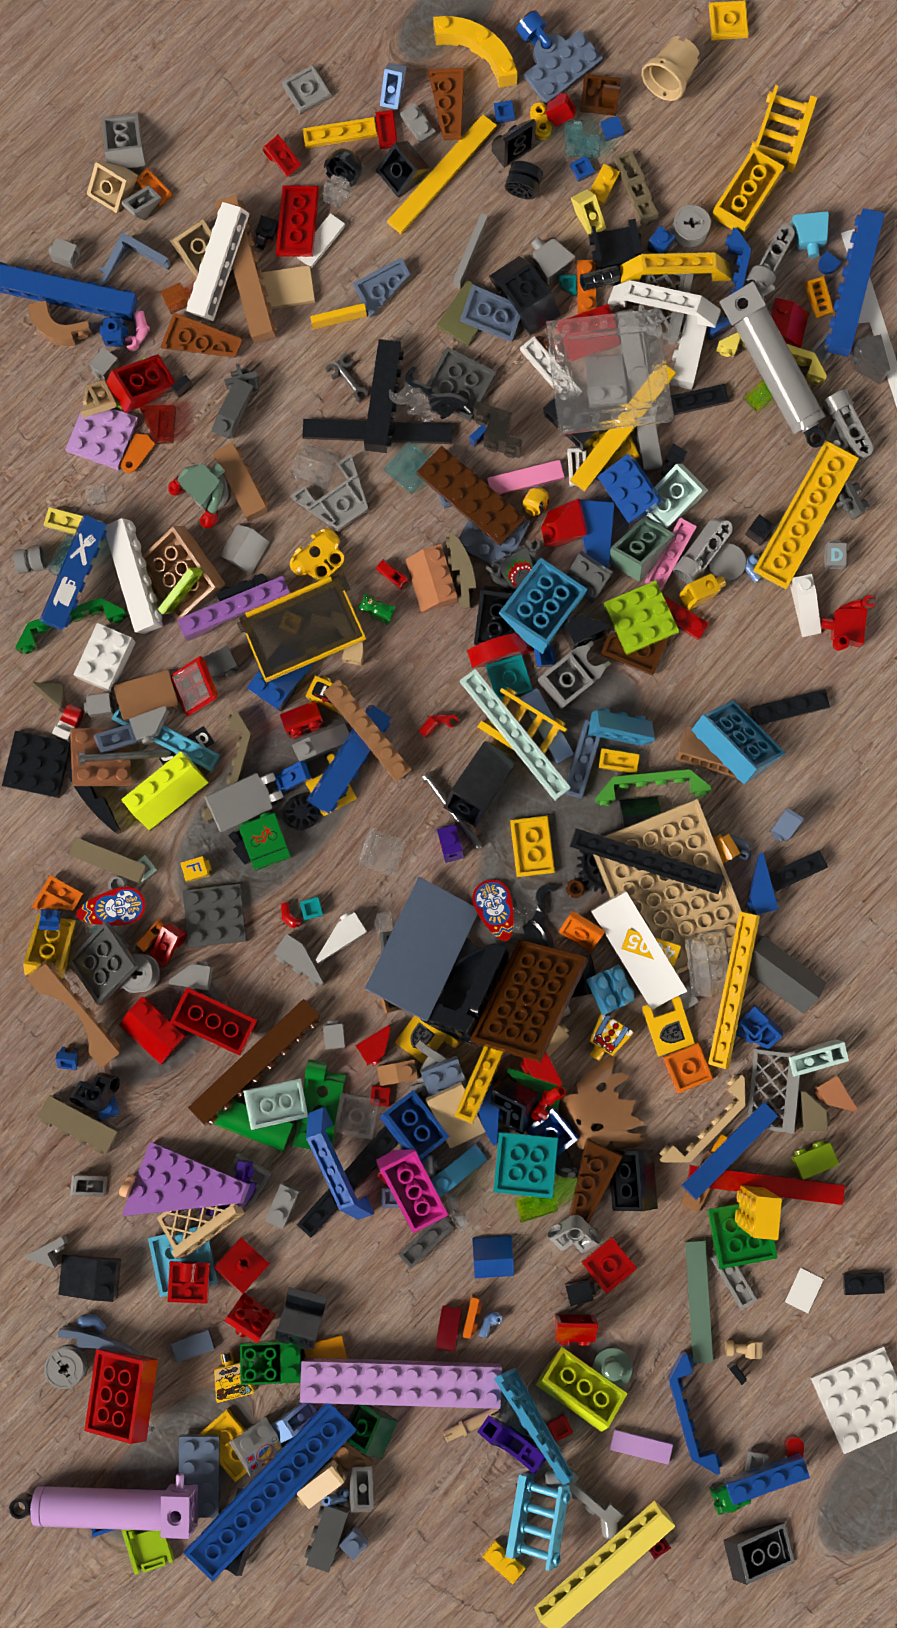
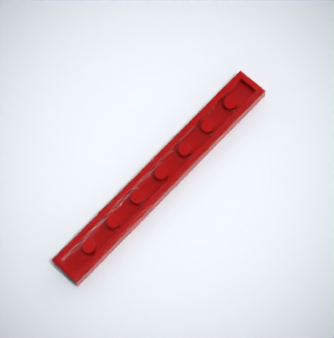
M689 1165L688 1178L699 1166ZM727 1169L708 1187L736 1192L741 1189V1185L763 1187L782 1198L843 1205L845 1192L844 1184Z

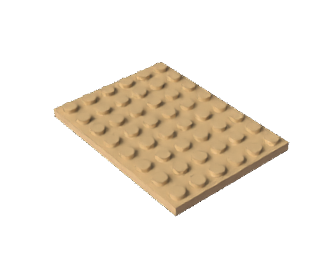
M698 799L603 836L724 876L719 894H715L594 855L610 898L623 890L626 891L653 936L681 946L675 965L672 966L676 974L731 952L739 912L742 911Z

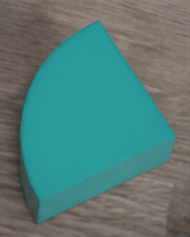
M558 275L561 288L571 295H577V275Z

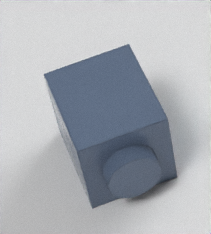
M354 1525L341 1538L339 1547L354 1560L367 1547L369 1539Z

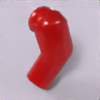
M281 903L282 921L290 928L300 927L302 923L301 918L291 914L290 903Z

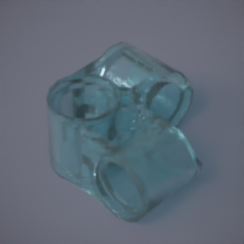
M570 119L566 121L564 125L566 155L569 157H584L587 155L591 159L599 157L600 137L583 133V120Z

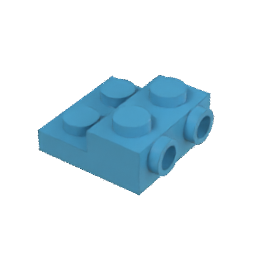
M620 965L586 979L602 1015L636 1000L634 990L626 980V972L621 969Z

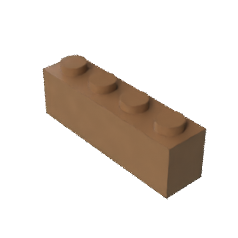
M232 442L212 452L217 463L225 470L223 475L247 521L250 522L268 513L266 506L269 504L264 495L260 496L258 492L260 486L257 480L251 479L249 474L252 471L248 463H243L241 458L244 456L239 446L235 448Z

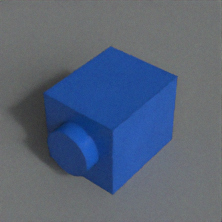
M659 226L649 239L647 250L653 254H667L673 246L675 236L662 226Z

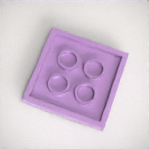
M113 408L82 418L80 412L65 450L73 455L119 470L139 419L136 416Z

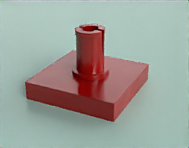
M240 1238L216 1264L214 1269L243 1295L270 1263L243 1238Z

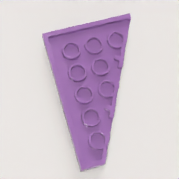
M150 1142L122 1215L131 1216L242 1204L250 1184L157 1143Z

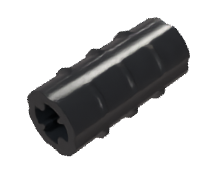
M616 265L580 275V285L583 291L594 290L598 287L620 282V271Z

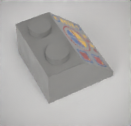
M266 1417L261 1418L229 1441L250 1477L265 1467L282 1449L278 1436Z

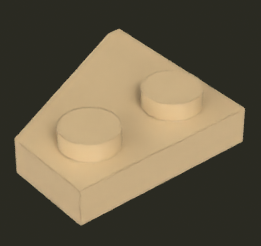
M105 380L86 386V394L83 397L84 405L80 409L82 418L117 407Z

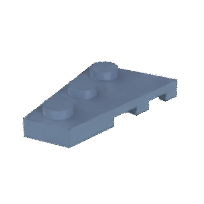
M402 258L353 283V287L361 302L365 304L370 318L410 276V272Z

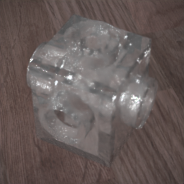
M332 175L331 179L325 182L323 188L324 202L341 209L343 203L348 201L351 196L348 180L342 176Z

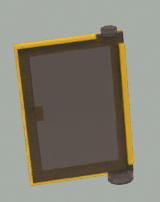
M340 573L332 578L327 577L251 610L239 618L240 621L237 622L241 633L245 632L266 683L366 640L346 594L351 589L344 573Z

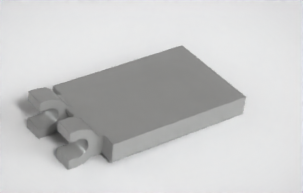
M254 773L204 797L219 832L230 829L271 809V802L283 798L281 790H276L270 794L265 784L276 780L273 773H267L261 777Z

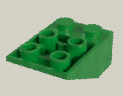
M277 1339L259 1341L258 1343H240V1385L301 1383V1348L298 1345L292 1343L284 1344Z

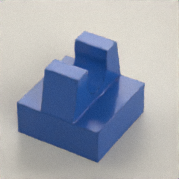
M41 909L39 930H59L61 910Z
M61 1047L55 1058L57 1067L60 1069L77 1070L79 1064L78 1049L73 1048L72 1053H67L66 1047Z

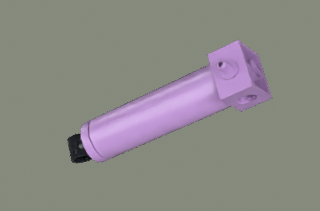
M178 1473L176 1474V1484H170L166 1490L38 1486L33 1496L29 1493L19 1494L10 1503L9 1513L15 1519L31 1516V1522L34 1527L161 1531V1538L189 1539L198 1526V1485H184V1474ZM19 1502L24 1504L25 1509L20 1508Z

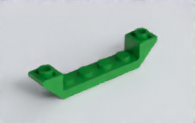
M98 598L77 605L75 610L71 609L69 616L71 621L77 622L83 620L84 616L90 614L95 616L104 610L106 618L110 623H120L124 621V618L128 617V614L123 608ZM39 619L28 622L16 644L17 651L21 654L33 653L34 649L39 648L35 633H46L52 627L40 622Z

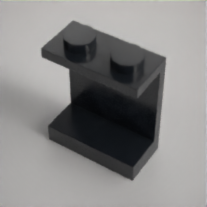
M636 219L628 220V227L596 232V227H591V234H588L590 246L593 245L594 248L592 260L593 263L596 262L597 269L614 265L618 266L642 254Z
M289 1287L280 1323L276 1329L275 1339L284 1344H296L302 1349H314L327 1297Z

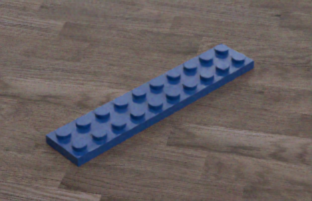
M325 1403L304 1425L302 1430L271 1459L184 1550V1555L213 1582L357 1430L356 1427L333 1404Z

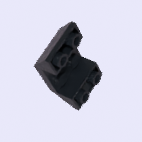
M518 256L489 275L497 290L504 292L519 313L520 323L530 336L561 316L551 291L531 263Z

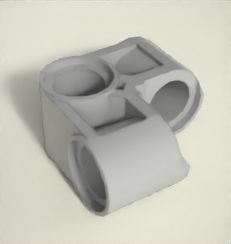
M572 1215L566 1220L553 1225L547 1232V1237L562 1251L574 1244L581 1253H585L601 1243L596 1230L592 1229L579 1215Z

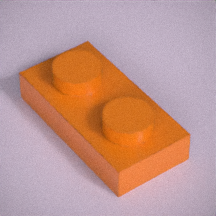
M471 1295L463 1330L464 1338L470 1339L471 1334L476 1333L478 1322H474L476 1314L480 1315L482 1303L479 1302V1296Z

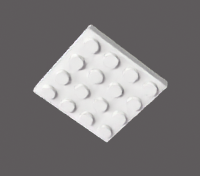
M884 1346L877 1347L810 1377L844 1454L897 1431V1375Z

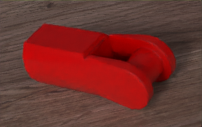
M384 559L376 566V570L400 590L403 589L402 586L406 582H409L407 577ZM396 575L400 577L397 582L393 579Z

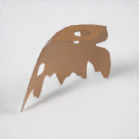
M614 1056L600 1062L578 1082V1094L565 1096L559 1102L560 1116L564 1120L568 1119L571 1122L572 1130L579 1138L574 1142L578 1148L584 1149L586 1139L604 1147L610 1141H613L615 1148L632 1147L648 1141L647 1138H640V1133L632 1134L627 1132V1130L643 1126L644 1122L631 1115L633 1112L632 1107L637 1101L618 1099L619 1093L613 1091L616 1086L629 1078L624 1073L612 1075L615 1061ZM606 1083V1090L603 1092L597 1091L596 1087L599 1084ZM576 1119L581 1120V1125L577 1124ZM594 1123H600L604 1127L595 1132L591 1130V1126Z

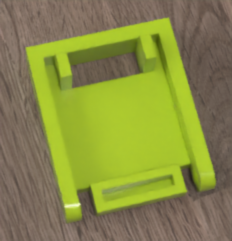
M121 1530L135 1575L140 1574V1564L143 1573L165 1566L167 1564L166 1555L169 1563L174 1562L169 1539L161 1538V1531L148 1530L135 1534V1530Z

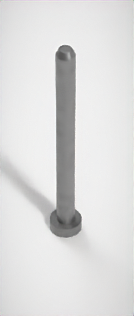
M170 750L100 754L78 752V764L85 765V762L162 758L169 757L171 752Z
M430 771L421 780L428 783L442 804L445 805L447 796L432 777L434 775L433 772ZM448 811L475 849L479 850L482 848L481 842L467 823Z

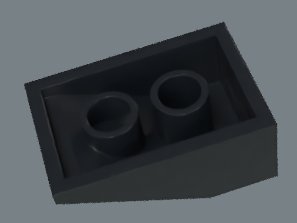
M535 119L514 125L507 133L498 135L493 140L492 152L504 168L534 149Z
M483 585L480 592L474 645L514 633L515 630L501 617L499 612L516 591L515 589Z
M63 1254L58 1295L93 1301L114 1302L118 1299L121 1259Z
M784 1522L740 1532L723 1540L733 1580L746 1585L795 1563Z

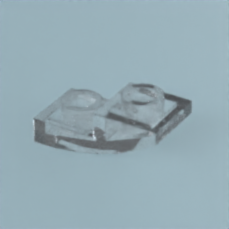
M453 1192L445 1193V1199L449 1214L457 1229L461 1233H465V1227H468L467 1215H463V1211H455V1208H458L457 1196H453Z

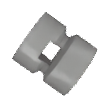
M41 546L30 547L28 551L26 549L13 551L14 563L18 574L28 573L31 569L35 572L46 569L45 556Z

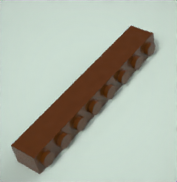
M305 999L300 1001L201 1094L188 1109L205 1127L208 1124L210 1126L219 1119L217 1115L222 1110L226 1112L233 1105L232 1101L237 1096L241 1098L244 1095L243 1091L248 1090L247 1087L251 1083L256 1084L263 1077L261 1074L266 1069L269 1071L277 1064L275 1061L277 1058L286 1056L294 1042L298 1044L306 1036L304 1033L309 1028L313 1030L320 1023L318 1021L320 1015Z

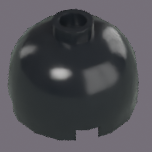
M346 148L334 150L324 163V168L326 167L327 169L326 175L339 186L346 184L349 185L348 187H352L358 181L362 171L359 157L353 151Z

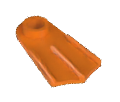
M134 434L121 461V468L124 472H135L155 446V443L148 434ZM128 463L133 464L131 468L126 467Z

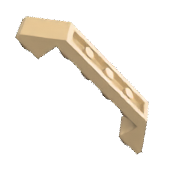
M734 1075L727 1082L728 1086L726 1089L737 1100L735 1102L731 1100L725 1106L726 1111L722 1115L718 1114L711 1121L713 1125L708 1130L704 1128L697 1137L699 1139L694 1144L691 1142L684 1149L686 1152L684 1155L672 1144L669 1147L667 1145L663 1147L659 1152L661 1156L658 1158L661 1162H691L745 1107V1078L742 1075Z

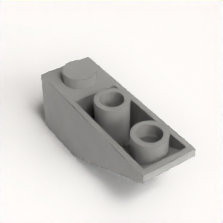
M286 934L274 951V954L277 955L276 960L284 965L288 962L293 966L291 970L300 976L303 973L309 976L308 981L315 986H318V984L324 985L325 983L305 946Z

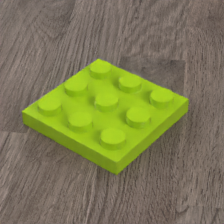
M656 580L603 603L626 655L679 633V629Z

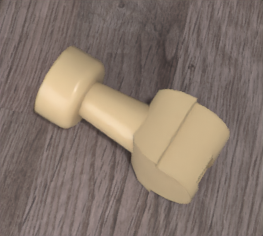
M726 1340L725 1355L734 1356V1353L745 1354V1357L749 1359H762L763 1342L750 1340L747 1344H734L733 1340Z

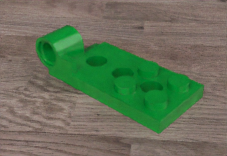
M308 1059L303 1085L307 1112L314 1111L317 1105H322L326 1108L333 1125L325 1131L333 1146L346 1075L327 1072L328 1062ZM320 1086L328 1088L329 1092L326 1097L318 1095V1088ZM308 1117L298 1119L293 1146L311 1150L306 1139Z

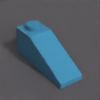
M475 1144L430 1180L438 1195L442 1197L488 1159Z

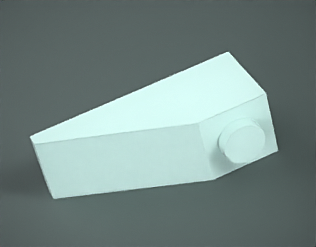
M836 1039L817 1044L789 1057L794 1077L849 1061L845 1042Z

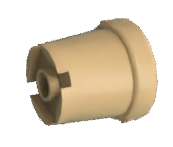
M681 36L672 37L655 58H651L642 68L641 76L647 88L655 96L667 101L678 100L684 94L687 81L700 59H697L699 56L697 47L688 39H685L684 42L679 40Z

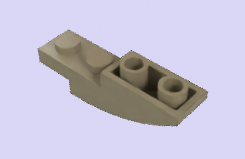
M449 532V537H446L447 549L450 548L451 556H448V567H452L453 572L460 571V574L457 575V585L461 586L458 601L463 609L471 608L470 589H478L474 567L462 542L453 532Z

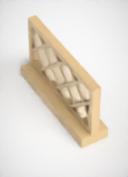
M230 1204L225 1210L220 1209V1206L202 1208L200 1219L192 1217L194 1209H189L188 1216L181 1215V1210H176V1213H173L175 1211L164 1212L157 1219L174 1249L171 1251L174 1258H186L243 1216L245 1212L237 1204ZM207 1208L214 1210L213 1219L210 1221L204 1220ZM169 1215L175 1216L173 1227L168 1226L165 1218ZM180 1217L187 1218L185 1230L177 1228ZM192 1220L199 1221L198 1230L195 1232L189 1231ZM176 1231L184 1232L183 1240L179 1244L175 1240Z

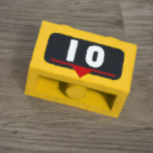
M315 675L306 698L310 701H316L317 704L340 714L323 693L333 684L331 679L323 675L321 677Z

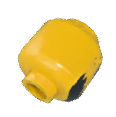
M541 487L531 488L523 499V507L526 513L531 516L542 515L550 503L548 492Z

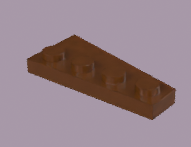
M586 1139L569 1217L579 1215L589 1224L622 1158L620 1153Z

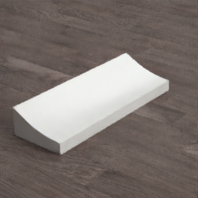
M621 891L591 910L600 927L605 930L606 937L652 1010L670 999L687 992L626 891ZM628 929L641 934L654 960L621 949Z

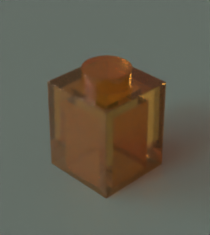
M180 282L160 291L170 314L186 308L191 297L187 287L183 288Z

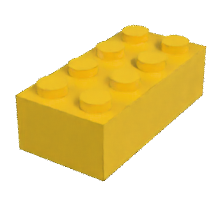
M752 148L714 207L711 218L732 230L737 228L743 236L780 179L785 166Z
M741 1185V1189L737 1191V1202H739V1210L735 1212V1222H737V1225L753 1238L778 1240L782 1198L763 1187Z

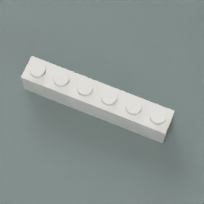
M222 202L218 210V216L212 228V234L206 246V252L200 264L191 297L187 303L186 311L196 316L214 321L250 214L241 207Z
M124 518L106 525L107 541L135 633L146 634L163 627L162 614L157 610V597L151 587L152 581L146 570V561L142 557L141 544L136 537L135 525L132 521Z

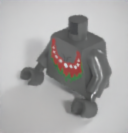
M535 537L532 544L529 540L526 541L528 549L527 547L520 546L497 561H493L491 564L492 568L486 567L495 583L504 588L516 589L519 587L537 563V550L540 547V542Z

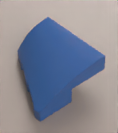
M755 1004L739 1019L736 1036L746 1039L745 1041L758 1043L761 1047L769 1049L783 1037V1030Z

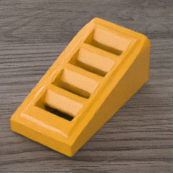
M824 276L803 283L816 318L834 313ZM819 285V288L813 290L812 286ZM821 292L822 295L815 297L814 293ZM824 298L825 302L817 304V300ZM825 305H826L827 308H828V309L819 311V307H822V306H825Z

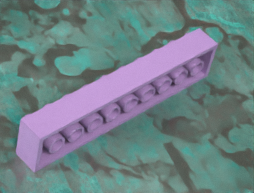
M303 1357L301 1361L300 1403L500 1409L501 1389L494 1378L502 1374V1367L500 1363Z

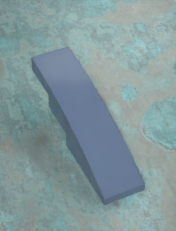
M63 1326L58 1332V1338L78 1339L77 1347L96 1348L137 1355L140 1353L121 1341L89 1330Z

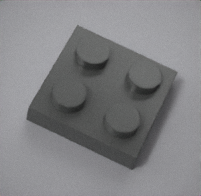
M581 551L566 575L587 588L588 590L584 597L594 603L613 572Z

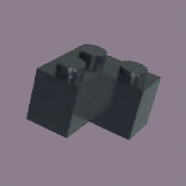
M504 1076L492 1089L491 1104L507 1112L506 1127L523 1134L534 1122L531 1114L537 1105L538 1093Z

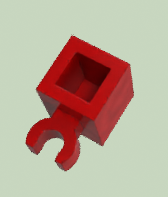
M562 92L556 95L555 99L547 103L545 114L550 122L552 121L556 127L574 118L576 107L568 94Z

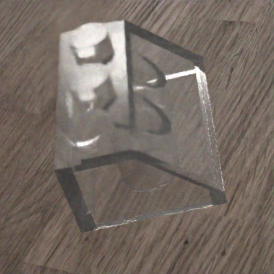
M726 929L695 933L685 939V949L688 958L687 967L690 975L689 985L692 995L713 997L724 989L729 965Z

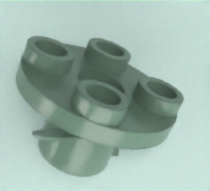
M614 1347L600 1350L594 1358L592 1369L619 1388L624 1386L631 1378L632 1363L629 1356L623 1350Z

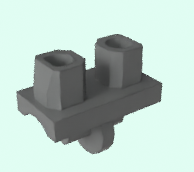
M236 364L237 370L230 372L231 378L224 379L229 391L236 378L254 385L252 392L259 391L258 382L260 380L257 371L249 372L248 367L241 369L240 364Z
M849 481L845 483L838 495L840 502L836 506L838 509L843 507L845 512H848L851 520L864 513L870 505L867 500L859 499L858 495L861 493L859 483L852 484Z

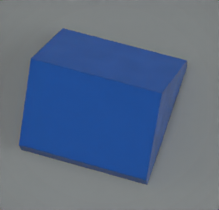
M555 1108L548 1112L546 1120L541 1118V1123L537 1121L526 1130L532 1136L558 1138L557 1156L579 1139Z
M512 1236L472 1238L475 1279L514 1276Z

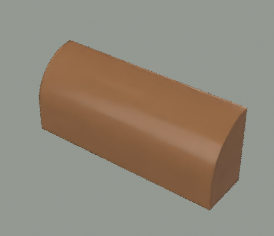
M686 726L676 760L736 778L735 774L725 767L722 761L696 737L691 730L693 727Z

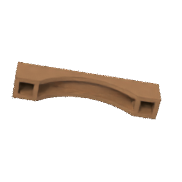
M337 680L323 692L372 751L394 781L397 782L412 770L340 680Z
M45 960L27 974L26 979L39 994L59 999L78 1015L87 1032L89 1054L102 1068L120 1053V1043L115 1037L111 1038L106 1033L108 1029L102 1022L98 1023L94 1018L96 1015L90 1007L86 1008L82 1004V997L77 992L75 994L72 992L68 980L65 977L61 978L57 974L59 972L57 967L52 962L49 964Z

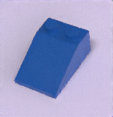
M282 643L267 661L270 669L273 670L302 656ZM308 664L267 683L259 669L247 686V689L279 711H282L313 664Z

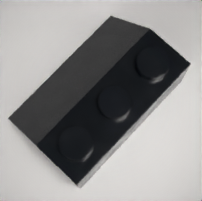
M653 1149L616 1150L615 1152L620 1153L622 1158L610 1180L613 1211H648L658 1209Z

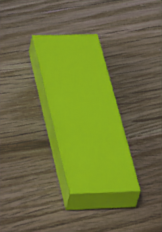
M199 567L189 568L157 610L161 614L173 613L203 574V571Z

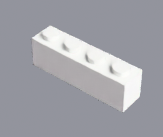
M684 314L681 325L683 330L679 333L676 343H679L678 350L674 349L672 357L675 364L674 367L670 366L676 372V375L671 380L670 385L692 390L707 326L697 324V316Z

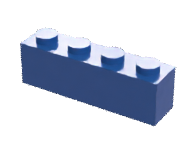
M798 1453L724 1480L731 1502L733 1505L809 1479L810 1476L803 1457Z

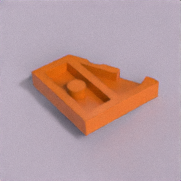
M50 875L33 903L32 908L75 911L84 893Z

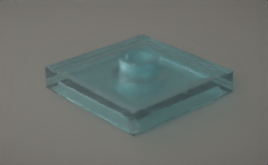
M408 442L383 469L405 490L412 494L424 482L416 472L428 458Z

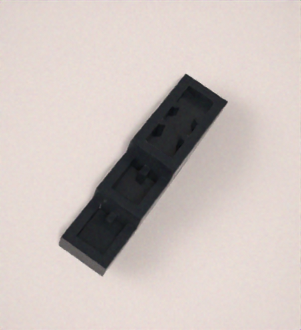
M70 769L66 773L72 782V769ZM74 786L85 804L105 825L117 834L122 833L105 797L97 798L92 786Z

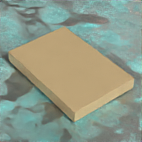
M310 265L262 272L264 279L261 280V283L266 286L268 296L265 298L267 302H270L272 309L315 303Z
M462 1082L426 1098V1102L434 1117L450 1136L446 1140L450 1149L485 1133L478 1115L474 1124L454 1116L465 1092Z

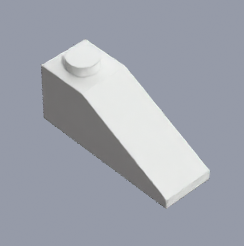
M809 574L794 577L790 582V588L802 637L821 634L818 601L813 576Z
M348 912L340 917L341 921L337 923L316 958L318 964L368 933L355 912L352 914Z

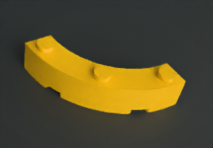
M454 16L433 17L436 46L462 45L468 47L470 51L489 63L499 88L517 85V70L513 58L504 43L493 32L465 18Z

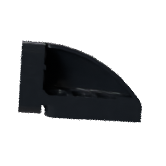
M496 943L489 944L456 962L428 1021L423 1022L451 1037L475 1045L470 1038L509 961L510 952L508 948Z

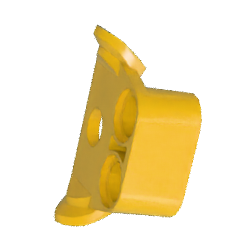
M325 528L312 534L311 537L314 540L303 549L300 545L296 549L290 560V568L296 575L304 576L308 574L320 581L329 577L343 564L344 555L338 548L340 539L330 528ZM316 546L320 549L318 557L310 555L311 547ZM332 554L340 557L338 564H333L330 561ZM318 567L325 568L326 575L324 577L317 575L316 569Z

